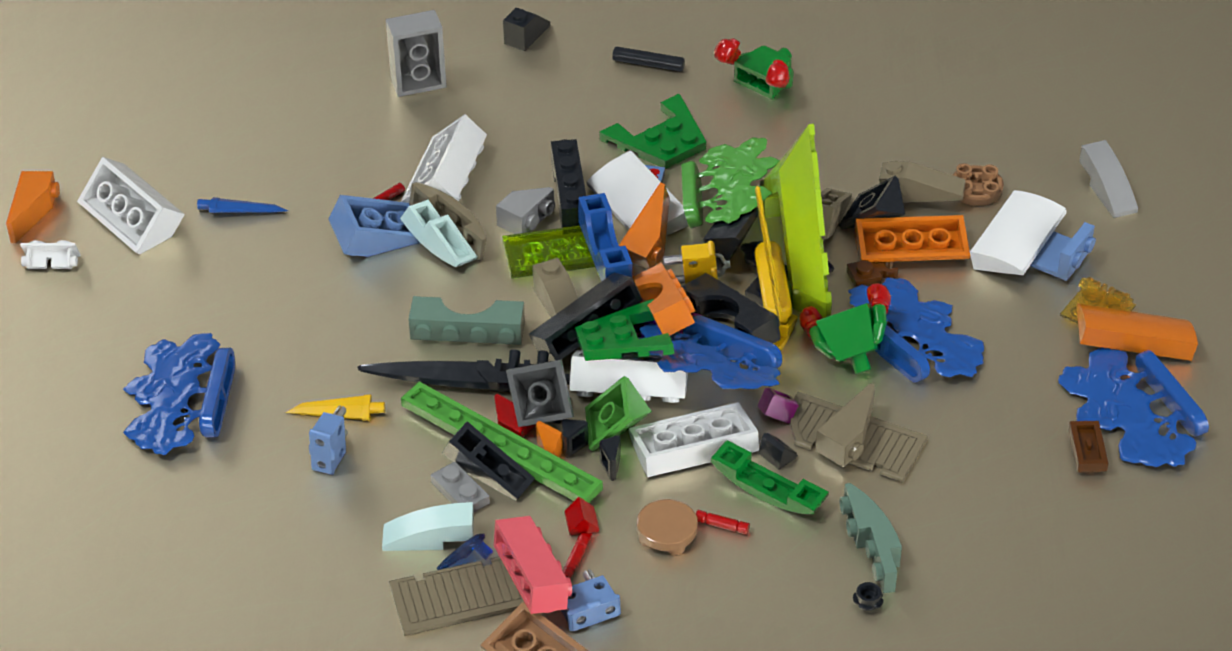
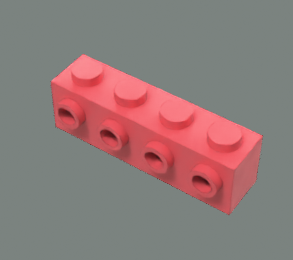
M531 516L495 520L493 546L530 613H552L567 609L568 596L572 595V583L570 578L564 575L560 561L556 560L553 556L550 544L545 542L541 528L535 525Z

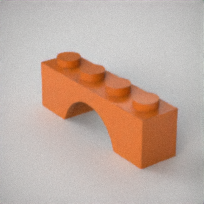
M661 262L632 277L644 302L654 299L648 304V307L662 334L668 333L670 336L695 323L691 313L695 312V309L672 269L666 271Z

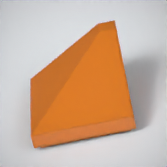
M538 421L536 423L538 446L560 457L563 454L562 432Z

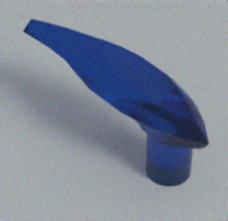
M477 534L447 556L436 569H445L460 559L468 557L474 550L485 560L494 551L483 542L485 534Z

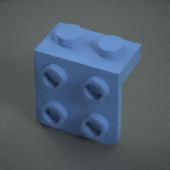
M1084 222L1073 238L1053 232L1030 266L1067 281L1073 272L1080 267L1087 254L1093 250L1096 238L1093 237L1095 226Z

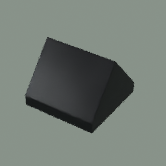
M562 419L565 457H570L588 444V422L585 420Z
M769 433L763 434L759 454L778 470L796 459L798 456L797 452Z

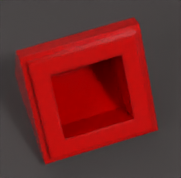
M578 497L564 511L569 536L599 532L594 506Z

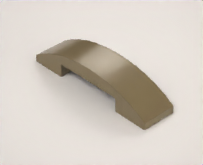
M418 182L412 183L409 205L411 206L429 199L440 217L449 215L477 255L476 259L478 261L483 260L486 235L482 225L472 212L459 201L436 188Z

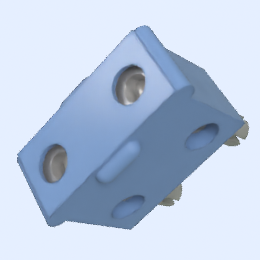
M339 405L333 414L323 412L313 429H310L309 454L311 455L312 470L334 475L335 469L346 454L345 438L348 431L344 425L343 416L347 412L344 406L341 407Z
M588 569V572L585 570L582 574L585 579L584 582L572 586V595L568 596L567 609L561 610L568 622L569 631L574 632L621 614L620 595L614 593L603 575L595 577L590 569Z

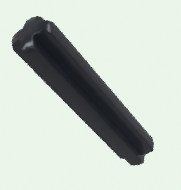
M618 46L614 48L612 54L614 61L682 72L685 66V59L683 57Z

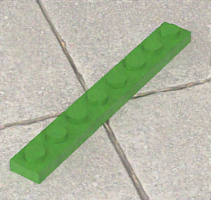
M420 381L401 397L402 407L453 435L468 421L535 478L534 480L572 501L580 497L590 503L603 490V481Z

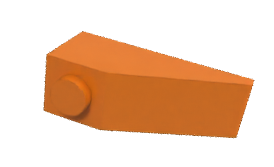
M21 171L6 221L11 243H17L53 208L55 198H58L60 194L59 182H55L53 171Z
M659 183L619 244V247L626 246L632 263L645 269H649L655 266L656 263H659L665 252L670 197L664 183Z

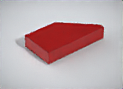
M499 394L494 396L498 425L522 438L536 426V424L518 427L513 402Z

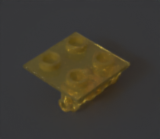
M1083 277L1079 282L1081 290L1063 309L1060 316L1078 324L1076 308L1078 303L1132 311L1136 304L1133 303L1134 299L1130 298V294L1115 290L1114 287H1110L1107 291V284L1103 283L1100 287L1101 282L1091 277Z

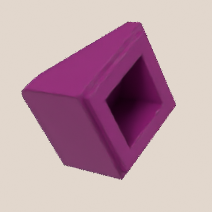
M765 387L758 403V408L765 415L786 423L791 422V418L794 417L799 406L790 395L769 387Z

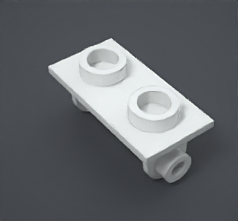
M34 240L30 243H21L20 245L26 255L21 257V264L26 266L27 269H47L48 260H52V269H72L73 266H77V257L81 255L76 244L66 240L57 241V243H45Z

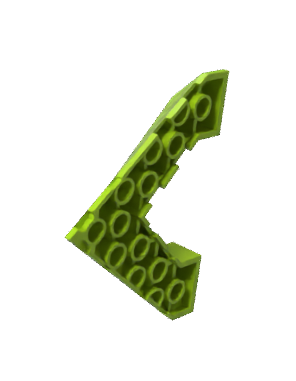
M808 124L783 158L760 180L759 186H763L771 191V195L763 201L765 218L781 216L787 262V282L792 308L802 312L806 307L812 306L820 312L823 318L831 316L832 297L831 291L828 292L826 276L829 275L827 252H824L822 236L825 235L818 157L814 141L815 127L814 124Z

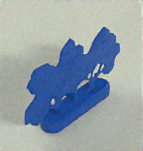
M886 278L882 285L887 287L891 295V303L886 316L887 322L892 323L894 330L886 325L883 341L878 344V350H875V352L907 379L915 383L928 377L930 365L927 359L935 361L934 367L937 373L950 378L961 374L970 378L977 373L976 367L983 364L984 357L982 352L984 351V342L968 335L950 334L945 331V328L952 324L948 314L952 312L953 305L936 300L920 302L918 301V290L908 280ZM860 285L848 290L851 294L850 304L855 307L866 303L869 304L867 298V288L869 286ZM909 336L918 341L919 350L915 349L902 337ZM924 344H926V345H928V348H927V349H923L922 346H923ZM930 350L940 351L943 353V356H932L931 353L926 354L925 352ZM937 359H944L945 362H939Z
M693 316L695 323L684 328L683 334L676 332L670 335L675 354L663 355V350L650 351V355L662 357L657 364L663 372L683 371L686 373H697L700 370H708L712 373V380L724 390L738 388L758 389L761 386L772 387L780 384L775 378L781 374L778 368L782 364V354L776 345L704 316ZM649 323L639 329L645 338L662 334L658 325ZM739 364L748 366V369L740 368Z
M212 333L193 334L181 346L163 339L147 347L144 363L148 365L152 372L149 375L134 378L123 390L130 395H135V400L140 405L150 404L151 410L135 418L123 433L129 439L135 440L136 445L141 449H153L155 454L166 455L172 448L187 446L193 441L194 433L188 428V425L197 417H199V428L202 436L205 438L218 437L235 372V355L231 347L219 348L221 344L212 338ZM216 351L213 365H210L206 360L208 356ZM201 363L202 367H194L193 364ZM211 371L207 387L201 388L197 379L198 375ZM195 393H205L200 410H192L187 404L189 397ZM185 408L188 412L182 413L181 409ZM185 415H190V417H185V422L180 423L178 425H173L174 420H176L177 418ZM185 426L182 431H177V428Z
M1103 347L1089 353V368L1081 366H1067L1064 368L1063 374L1058 378L1059 384L1070 394L1088 398L1087 403L1077 408V421H1099L1101 429L1112 430L1120 427L1125 430L1124 436L1118 445L1120 458L1123 461L1142 463L1153 467H1159L1165 463L1171 466L1184 465L1185 455L1195 450L1197 444L1191 436L1198 437L1209 431L1208 420L1202 409L1151 350L1144 351L1136 356L1135 364L1139 373L1128 371L1126 367L1128 355L1126 352ZM1122 375L1130 376V378L1122 380L1120 377ZM1143 378L1155 394L1149 395L1138 389L1136 385ZM1160 398L1172 414L1168 417L1156 415L1150 409V403ZM1155 418H1160V419H1162V421L1159 422V423H1157V422H1155V421H1153V420H1154ZM1177 421L1181 423L1191 436L1177 432ZM1167 422L1169 424L1166 427L1170 429L1165 436L1159 434V428ZM1175 433L1176 438L1171 440L1170 435Z

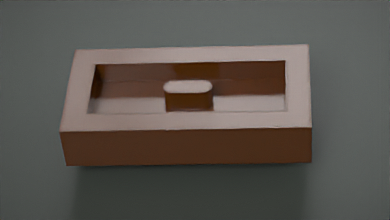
M1070 421L1068 430L1077 472H1106L1109 463L1099 421Z

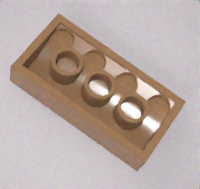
M524 601L480 645L484 651H588L540 613L531 614Z

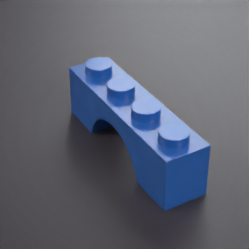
M605 193L579 197L578 222L601 282L614 272L632 277L633 263L626 246L619 247L613 226L612 210Z

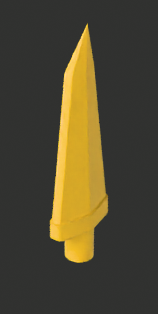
M370 394L304 402L285 413L321 417L323 412L333 414L336 408L341 405L347 411L343 416L344 419L370 421L371 414L385 413L386 407L385 402H372Z

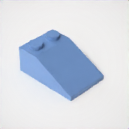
M340 195L329 217L333 231L343 253L346 255L369 257L420 243L400 219L410 206L409 203Z

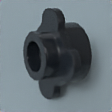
M753 241L749 244L744 243L741 245L740 250L744 252V260L747 264L756 266L755 248L763 241Z

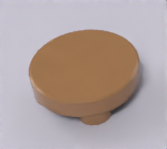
M962 163L956 167V172H954L953 176L963 178L966 182L963 200H959L960 202L971 206H986L1000 199L1004 183L1002 177L998 174L996 166L990 164L970 166L969 164Z
M662 499L651 502L640 511L637 517V533L640 544L656 550L668 551L673 555L683 553L685 547L694 540L697 534L698 520L695 512L687 504L677 500Z

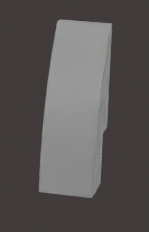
M1103 140L1082 145L1079 162L1091 177L1090 187L1112 217L1117 218L1138 213V206L1129 181L1107 141Z

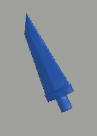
M213 197L211 200L198 199L197 209L209 210V213H274L288 211L275 204L221 199L218 197Z

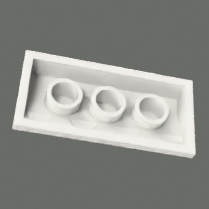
M632 151L613 159L587 180V186L595 194L605 193L612 213L627 230L630 229L660 183L657 177ZM668 189L670 201L666 236L688 227L683 205Z
M1014 190L971 249L970 255L973 269L1024 275L1067 213L1066 208L1045 197Z
M739 402L629 428L631 441L647 477L711 463V457L726 440L750 452L759 451L758 430Z

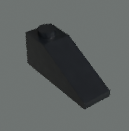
M468 421L450 439L442 452L449 460L455 461L467 474L515 501L535 479Z

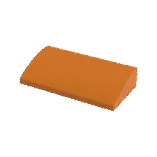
M963 215L856 219L855 240L860 261L896 262L970 259Z
M1077 304L1080 344L1136 353L1151 350L1156 356L1189 361L1193 359L1198 341L1194 327L1188 320Z

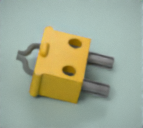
M713 241L681 246L682 254L663 257L665 266L683 264L684 274L675 275L680 284H686L705 273L718 280V277L723 276L726 269L730 268V261H726L723 255L715 253ZM716 257L720 258L721 262L725 264L720 273H717Z

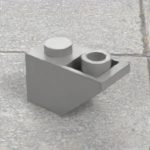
M546 187L512 191L496 205L497 226L523 238L554 211V189Z

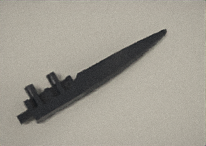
M512 349L509 351L508 363H502V359H496L495 366L488 360H477V362H387L365 364L357 367L359 371L410 382L418 383L420 381L421 383L511 392L506 370L534 364H531L530 360H524V364H520L521 352ZM545 350L538 351L537 364L548 362L549 352ZM565 373L567 385H570V374Z

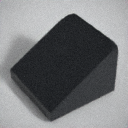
M619 435L601 440L599 443L600 463L612 481L616 480L621 456V438Z

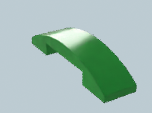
M728 440L711 457V463L741 489L770 505L787 511L814 514L829 495V491L805 479L796 484L751 461L752 452Z

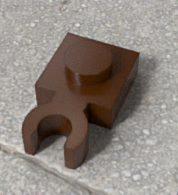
M859 261L847 264L846 272L854 287L860 285L870 286L874 283L881 284L882 278L895 279L898 277V268H893V262L875 264V262Z

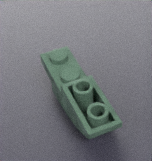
M847 483L844 488V496L840 497L839 503L842 515L846 514L848 518L846 520L848 536L854 538L857 549L865 548L867 557L873 559V577L875 582H880L883 593L895 592L896 567H900L902 551L898 535L889 519L877 504L856 486Z

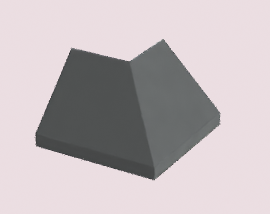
M562 359L506 370L518 427L533 425L538 421L545 423L574 417Z

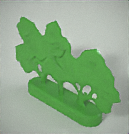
M752 137L737 148L723 144L709 149L708 153L699 159L700 163L708 165V168L701 173L694 161L681 165L683 209L691 229L703 225V207L709 206L713 209L706 216V222L724 221L728 224L737 221L741 215L749 213L757 207L756 186H751L750 184L752 181L764 177L767 174V170L775 167L780 161L771 156L757 158L766 149V138ZM714 176L710 184L702 187L701 177ZM759 186L762 201H764L771 195V191L763 186ZM711 188L718 189L715 197L702 201L703 191ZM725 200L727 203L725 205H717L715 201Z

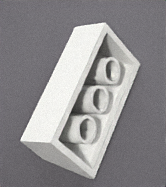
M464 114L434 135L401 202L409 203L411 186L415 182L436 188L459 201L462 197L460 192L469 181L468 175L477 164L475 160L484 149L483 142L487 134Z
M105 157L101 158L77 200L80 205L138 254H142L171 238L185 215L128 166Z
M577 350L571 358L570 391H577L576 395L591 397L594 396V392H605L619 379L626 376L644 401H649L651 396L662 397L663 402L678 403L680 398L685 399L688 373L683 371L663 372L657 364L662 359L661 356L638 357V354L622 353V358L585 361L582 351Z

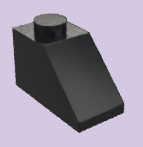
M515 8L503 20L504 44L526 51L550 27V21L534 13Z

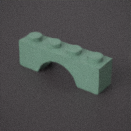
M413 296L408 319L410 339L521 345L525 325L524 302L496 300L491 307L482 312L460 314L448 309L440 297Z

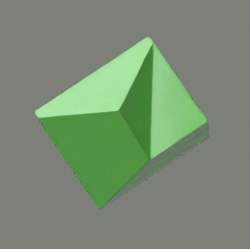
M626 376L619 379L585 407L586 422H588L589 450L593 452L599 449L601 440L623 434L652 412Z

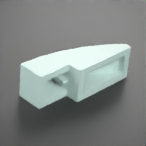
M429 199L409 206L401 216V221L415 238L444 262L458 267L477 258V255L449 215L440 217Z
M473 502L433 506L408 513L385 523L383 527L382 550H443L444 542L473 541Z

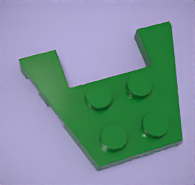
M680 94L660 102V110L669 119L646 129L640 134L633 136L619 123L599 131V140L607 144L611 141L617 144L618 149L634 151L638 153V158L659 167H665V169L706 150V140Z
M654 299L575 327L576 336L585 361L622 358V353L637 352L638 357L650 356V351L663 350V355L675 354L673 343L668 333L638 339L633 327L634 324L655 320L648 307V304Z

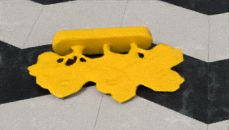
M756 186L755 194L764 242L757 245L754 254L763 307L778 316L781 322L792 315V304L783 254L778 243L769 241L761 189L759 186Z

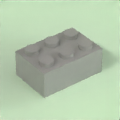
M430 10L386 19L390 74L397 96L401 97L447 88L443 30L436 11Z

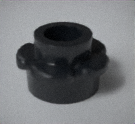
M864 582L857 587L856 593L853 594V602L864 611H872L882 606L884 601L882 599L883 593L877 584Z

